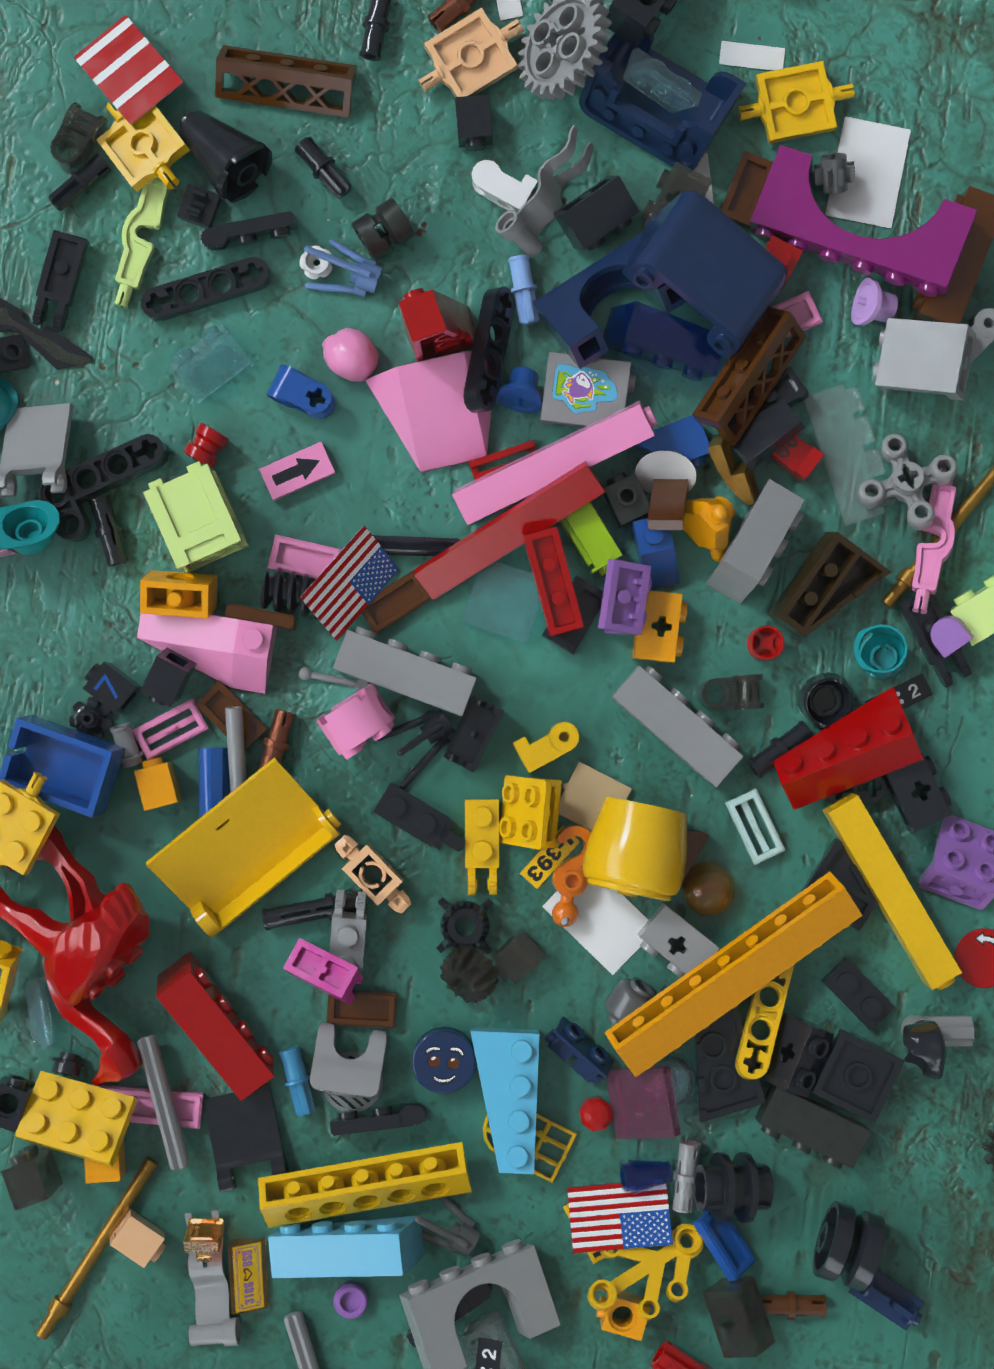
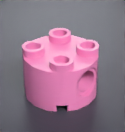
M373 683L347 697L331 708L332 712L327 715L324 713L316 720L338 755L343 754L346 760L363 749L362 746L367 743L366 740L372 737L374 741H377L388 734L395 725L393 722L395 716L385 704Z

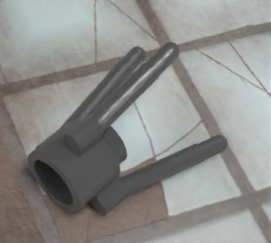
M448 1197L438 1199L461 1221L460 1224L454 1221L450 1228L446 1230L420 1216L414 1218L416 1223L444 1237L443 1239L422 1231L423 1240L447 1248L455 1254L459 1252L467 1257L474 1249L480 1237V1232L473 1228L475 1221L466 1216Z

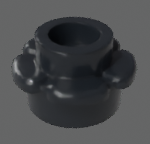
M60 1052L59 1058H52V1061H54L52 1072L79 1077L81 1068H85V1064L80 1063V1055Z

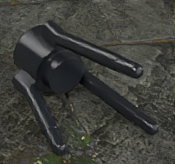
M440 709L433 714L428 711L419 718L392 728L388 734L377 740L382 741L424 724L419 728L422 733L400 748L397 752L398 755H404L426 739L430 744L437 741L400 784L401 789H405L438 751L451 742L448 736L454 733L455 730Z

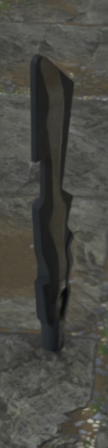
M0 298V332L15 330L57 370L88 364L93 361V357L48 326L45 327L44 331H41L24 319V311Z

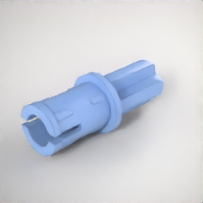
M517 255L508 259L513 282L511 293L515 295L519 322L522 325H531L539 321L538 311L533 303L536 300L535 291L537 290V285L533 284L529 255Z

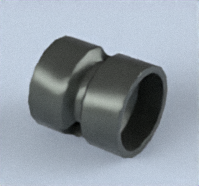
M392 197L376 207V214L370 215L366 213L351 223L360 241L374 261L391 252L392 244L395 243L400 246L415 236L411 224ZM379 223L387 234L382 239L374 228Z

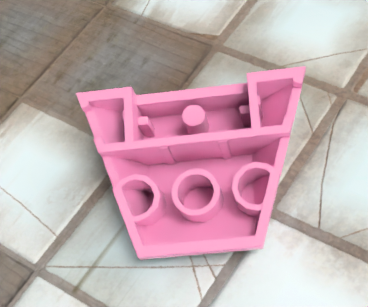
M472 351L397 366L365 380L420 472L461 464L487 456L491 410L472 413L467 409L463 398ZM484 358L485 370L488 373V361Z

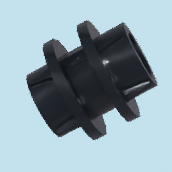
M716 1152L712 1155L709 1164H699L696 1166L693 1175L695 1205L700 1211H710L716 1222L727 1223L735 1214L737 1220L741 1223H749L754 1220L757 1210H768L771 1207L774 1187L770 1168L766 1164H756L752 1155L748 1152L737 1153L733 1161L725 1152Z

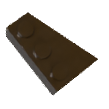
M825 532L767 615L792 634L806 637L838 613L839 609L854 598H858L866 592L867 588L879 579L886 577L891 571L839 532Z

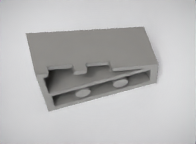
M769 479L759 492L755 504H752L741 522L729 547L725 549L726 552L719 565L705 584L739 604L744 601L757 584L764 586L774 569L769 566L773 556L778 559L789 542L784 539L788 529L793 532L804 515L799 510L805 499Z

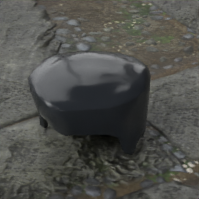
M829 672L821 673L807 680L806 684L800 689L798 706L802 714L809 721L827 728L852 712L853 694L846 679L842 676Z
M935 1021L906 1025L903 1029V1043L908 1049V1054L904 1058L905 1062L917 1065L921 1068L923 1075L928 1078L941 1079L946 1060V1044L938 1024Z

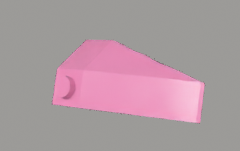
M141 614L137 638L161 651L169 648L197 663L195 669L217 681L220 680L231 688L266 694L277 632L276 626L211 615L206 619Z

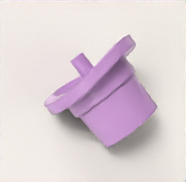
M865 278L860 283L853 301L851 311L852 322L859 326L866 325L873 320L887 323V319L894 318L896 314L898 298L895 294L882 291L878 281L875 279Z

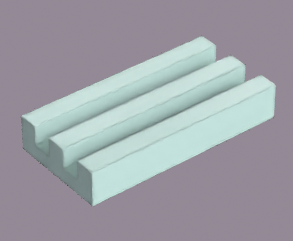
M756 788L725 802L727 810L754 865L786 851ZM753 799L775 848L769 849L747 803L748 800ZM739 804L763 852L760 855H757L735 808Z

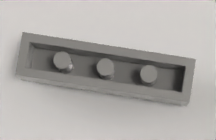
M358 626L355 632L346 631L333 669L463 717L477 679L471 676V668L453 662L451 668L438 664L439 656L422 650L419 656L406 652L408 645L390 638L387 644L374 640L376 633Z
M640 665L637 666L613 693L611 698L709 784L717 787L742 759L743 755L737 751L741 747L740 744L727 733L722 737L712 729L715 723L700 710L697 714L693 713L686 706L689 700L677 689L673 688L669 692L661 685L660 682L663 680V677L649 665L645 669Z

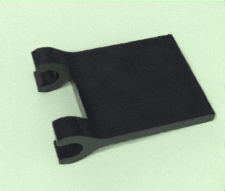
M270 1084L261 1086L242 1101L239 1100L234 1092L203 1099L220 1193L234 1190L237 1187L232 1168L270 1160L272 1175L289 1173Z

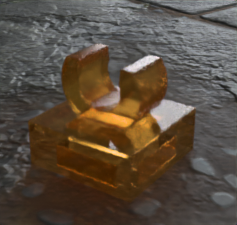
M189 1219L183 1240L184 1253H196L197 1262H211V1253H219L225 1231L224 1219Z

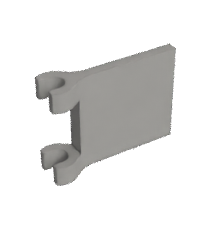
M71 403L17 408L16 413L6 425L0 463V489H2V497L16 496V476L42 474V484L51 485V493H63L66 491L65 461L74 407Z

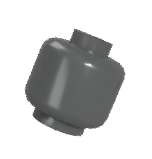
M637 977L622 979L605 1000L609 1021L615 1025L653 998L655 992L651 986Z

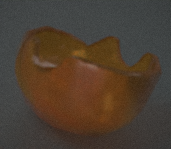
M699 862L692 866L682 883L684 897L690 909L701 916L716 917L728 911L733 905L736 893L734 881L727 869L716 862Z

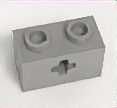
M663 902L638 933V936L643 940L640 946L654 958L661 954L669 960L670 963L666 967L679 978L719 950V947ZM682 936L681 943L684 945L681 950L674 948L670 951L669 939L671 937L678 939Z

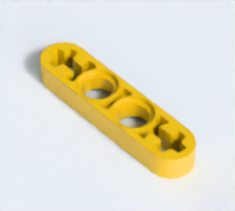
M794 966L776 977V980L783 981L782 986L775 981H770L763 987L772 988L777 992L778 1001L775 1006L767 1007L761 1002L760 992L762 989L752 994L735 1061L738 1074L746 1080L761 1078L769 1068ZM755 1021H763L769 1026L770 1033L765 1040H758L752 1035L751 1027ZM747 1042L754 1046L766 1047L765 1052L762 1050L757 1051L755 1060L761 1065L760 1069L753 1070L752 1074L748 1072V1066L743 1064L744 1059L751 1058L754 1049L747 1048Z

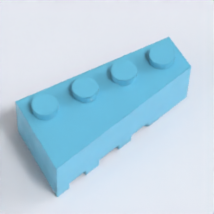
M471 1027L470 1032L499 1173L534 1174L539 1030Z
M416 1216L339 1223L322 1221L300 1226V1223L280 1226V1229L268 1236L272 1278L403 1276L424 1257L422 1225L415 1222L414 1218Z

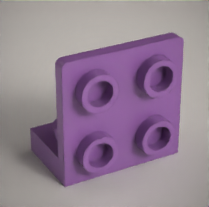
M608 559L598 629H604V633L641 635L642 628L645 626L647 619L645 607L647 594L652 586V578L650 576L652 566Z
M953 815L942 819L933 861L921 874L918 887L982 911L994 898V830Z

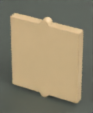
M578 762L568 783L563 784L564 791L560 797L559 815L592 831L605 797L627 800L632 788Z

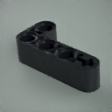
M141 435L66 470L67 489L64 499L59 503H53L51 500V485L42 484L39 489L40 500L54 505L60 514V523L55 531L58 536L71 542H80L86 539L90 533L91 525L82 504L162 467L169 457L166 444L155 435ZM150 444L158 448L154 451L155 457L153 459L144 455L148 452L147 446ZM131 452L139 456V458H137V461L131 455ZM118 458L127 459L128 466L122 474H114L112 469L113 463ZM88 472H94L97 478L95 485L89 489H84L82 486L83 476ZM71 517H77L80 523L79 529L74 534L69 535L65 530V523Z

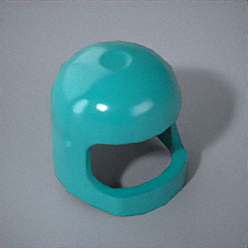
M879 624L860 631L854 641V654L858 665L875 679L888 680L895 678L903 672L908 663L909 652L905 637L898 629L890 625ZM869 633H872L868 638L864 640V642L861 645V642L864 639V637Z

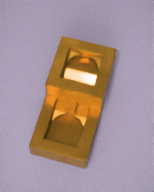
M720 434L713 436L708 450L718 472L729 488L745 504H755L760 491L753 469L750 470L744 462L736 463L731 445L727 444Z

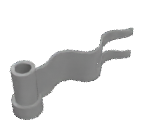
M572 125L565 147L560 153L545 161L540 167L537 175L539 185L533 197L518 212L509 210L502 214L496 223V231L505 240L512 241L530 258L537 256L543 248V242L538 238V235L555 218L554 213L561 208L560 193L562 188L569 181L582 174L589 165L594 148L591 142L587 143L583 155L577 163L552 178L554 172L569 161L574 153L578 128L575 125Z
M219 1210L212 1211V1241L207 1267H204L202 1240L192 1213H185L190 1244L188 1270L191 1281L194 1284L196 1299V1324L189 1327L190 1345L224 1344L225 1347L239 1346L241 1343V1324L238 1317L230 1318V1291L228 1279L223 1268L224 1234Z

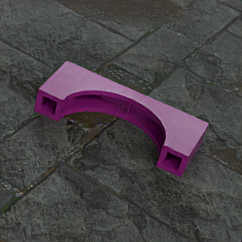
M783 145L779 146L750 220L751 230L755 232L757 238L769 242L773 235L803 250L802 253H806L808 250L820 254L819 257L828 263L838 264L841 261L852 265L851 268L858 273L871 275L873 272L885 276L884 280L893 285L904 286V283L915 286L919 293L929 297H937V295L946 296L975 223L977 209L944 199L940 208L928 222L908 234L884 239L858 236L843 230L831 222L816 204L810 189L813 155Z

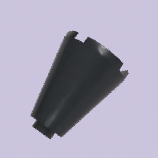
M200 110L190 112L182 118L179 135L221 198L235 203L245 199L257 189L259 185L255 181L261 173L265 176L268 174L273 160L272 151L264 143Z

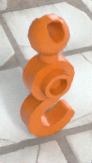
M568 825L562 828L556 835V840L560 843H565L573 836H578L582 839L584 846L579 854L561 863L554 870L552 876L554 888L561 894L560 902L553 907L552 918L561 927H569L577 921L579 913L577 906L574 904V897L582 894L588 884V878L584 876L581 866H583L584 854L591 832L578 825ZM567 917V924L562 925V919Z

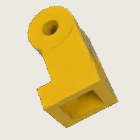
M560 722L551 727L547 735L531 744L528 743L525 736L512 744L527 772L531 773L575 748L579 742V733L573 724Z

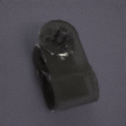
M77 102L72 103L50 145L51 154L61 170L66 173L76 172L87 163L95 146L98 144L96 139L103 135L108 122L106 117L102 115L96 117L83 110L82 105ZM68 148L76 149V153L72 158H61L64 150Z
M763 674L736 675L728 678L705 680L697 689L698 701L707 709L764 708V703L761 702L760 681L763 680ZM712 684H716L722 690V698L716 704L710 702L706 695L708 687Z

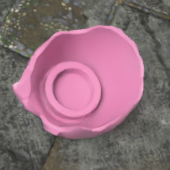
M344 328L336 334L328 336L323 341L322 347L325 362L336 375L351 382H364L376 371L379 353L373 341L364 332L358 329Z

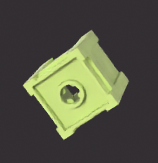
M199 461L186 466L189 473L164 484L162 479L159 478L148 483L150 489L143 492L176 568L179 570L183 568L185 573L193 572L207 564L249 547L217 472L211 471L208 464L201 466Z

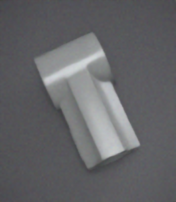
M915 1013L907 1016L901 1024L903 1036V1029L906 1025L935 1021L944 1035L946 1046H973L974 1025L971 1015L923 1016L922 1014Z

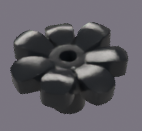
M89 697L87 705L82 701L74 704L73 710L78 714L71 716L69 723L72 727L79 726L77 729L79 732L87 735L90 733L91 736L102 739L104 736L102 729L110 730L114 724L113 720L106 718L112 711L104 705L99 707L100 702L94 697Z

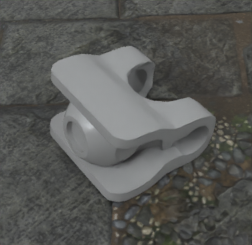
M322 1022L318 1029L311 1068L310 1084L318 1091L330 1092L332 1095L352 1098L376 1097L381 1086L387 1045L386 1031L374 1030L369 1038L366 1052L356 1059H346L341 1057L336 1050V1030L334 1024Z

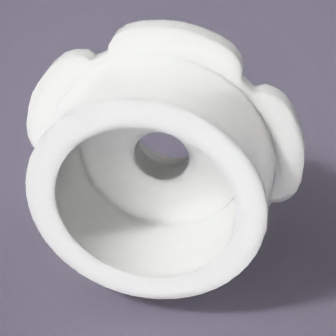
M311 246L317 250H321L323 252L331 254L327 249H323L320 246ZM304 252L300 257V267L305 270V275L310 279L326 277L332 271L330 262L307 252ZM315 260L320 261V264L318 266H315L313 264Z

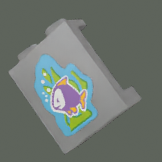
M549 352L540 425L553 426V424L586 427L627 407L625 406L627 393L634 392L636 373L630 372L631 362L597 358L582 369H579L568 354Z

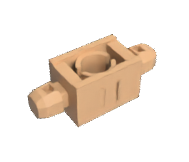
M344 835L335 844L336 851L343 859L347 857L350 860L342 870L363 892H366L368 897L377 906L387 898L389 901L388 905L394 911L403 913L411 905L410 897L405 891L397 889L404 879L369 843L360 850L357 847L358 843L352 837ZM368 855L373 860H369L365 864L367 866L376 865L381 869L383 875L381 881L383 883L387 878V874L392 878L378 893L374 888H378L381 883H370L364 877V866L360 868L359 874L354 870Z

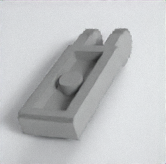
M337 890L335 910L332 915L329 953L358 967V972L363 976L368 914H365L366 892H358L355 902L357 909L356 913L344 912L346 904L345 890Z

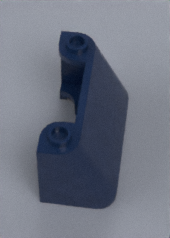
M614 34L606 45L608 51L599 55L603 63L601 65L594 64L592 68L594 77H587L585 87H583L579 97L581 110L591 119L681 172H692L708 150L747 83L733 74L722 71L715 73L707 83L652 50L654 35L651 39L645 36L636 48L617 34Z
M684 191L650 219L622 274L641 289L653 290L663 283L669 286L714 324L709 330L707 341L712 349L726 360L740 349L783 287L788 272L782 262L705 196L695 191Z

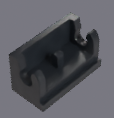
M577 575L572 584L584 627L554 636H549L546 627L541 637L573 655L601 608L604 592Z
M474 696L444 757L474 773L504 710Z

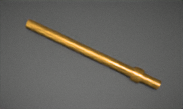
M994 465L953 513L951 520L954 524L955 532L994 487ZM935 535L929 543H937L941 538ZM916 559L908 568L904 567L895 577L897 582L882 598L881 602L887 608L892 609L907 590H912Z
M146 1158L60 1295H55L48 1305L47 1309L49 1312L35 1332L39 1338L47 1340L60 1318L64 1319L72 1308L71 1301L110 1242L111 1235L131 1209L159 1165L154 1159Z

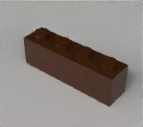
M969 185L962 195L956 194L953 202L977 209L976 220L946 296L937 295V297H929L917 292L912 304V308L917 309L913 320L960 324L994 237L993 194Z

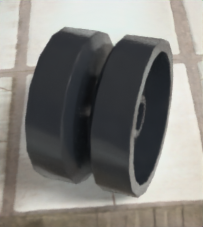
M838 1201L833 1202L824 1216L817 1236L813 1256L814 1275L829 1281H834L841 1275L845 1286L859 1291L866 1290L872 1282L882 1255L886 1230L885 1219L868 1211H864L857 1216L853 1206Z

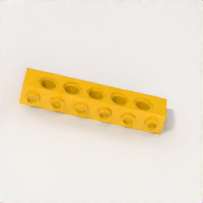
M463 1142L258 1178L260 1211L268 1228L472 1192Z

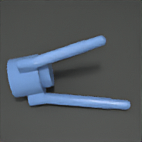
M334 239L329 240V245L355 260V264L313 247L305 246V252L352 271L349 282L355 283V286L306 283V289L351 293L361 297H365L366 291L375 293L383 269L376 266L375 261L364 258Z

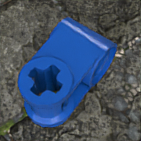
M284 364L280 365L267 393L269 398L314 418L322 419L331 415L335 408V399L327 386L307 377L292 367ZM322 394L325 403H317V405L314 406L311 399L313 397L319 398Z

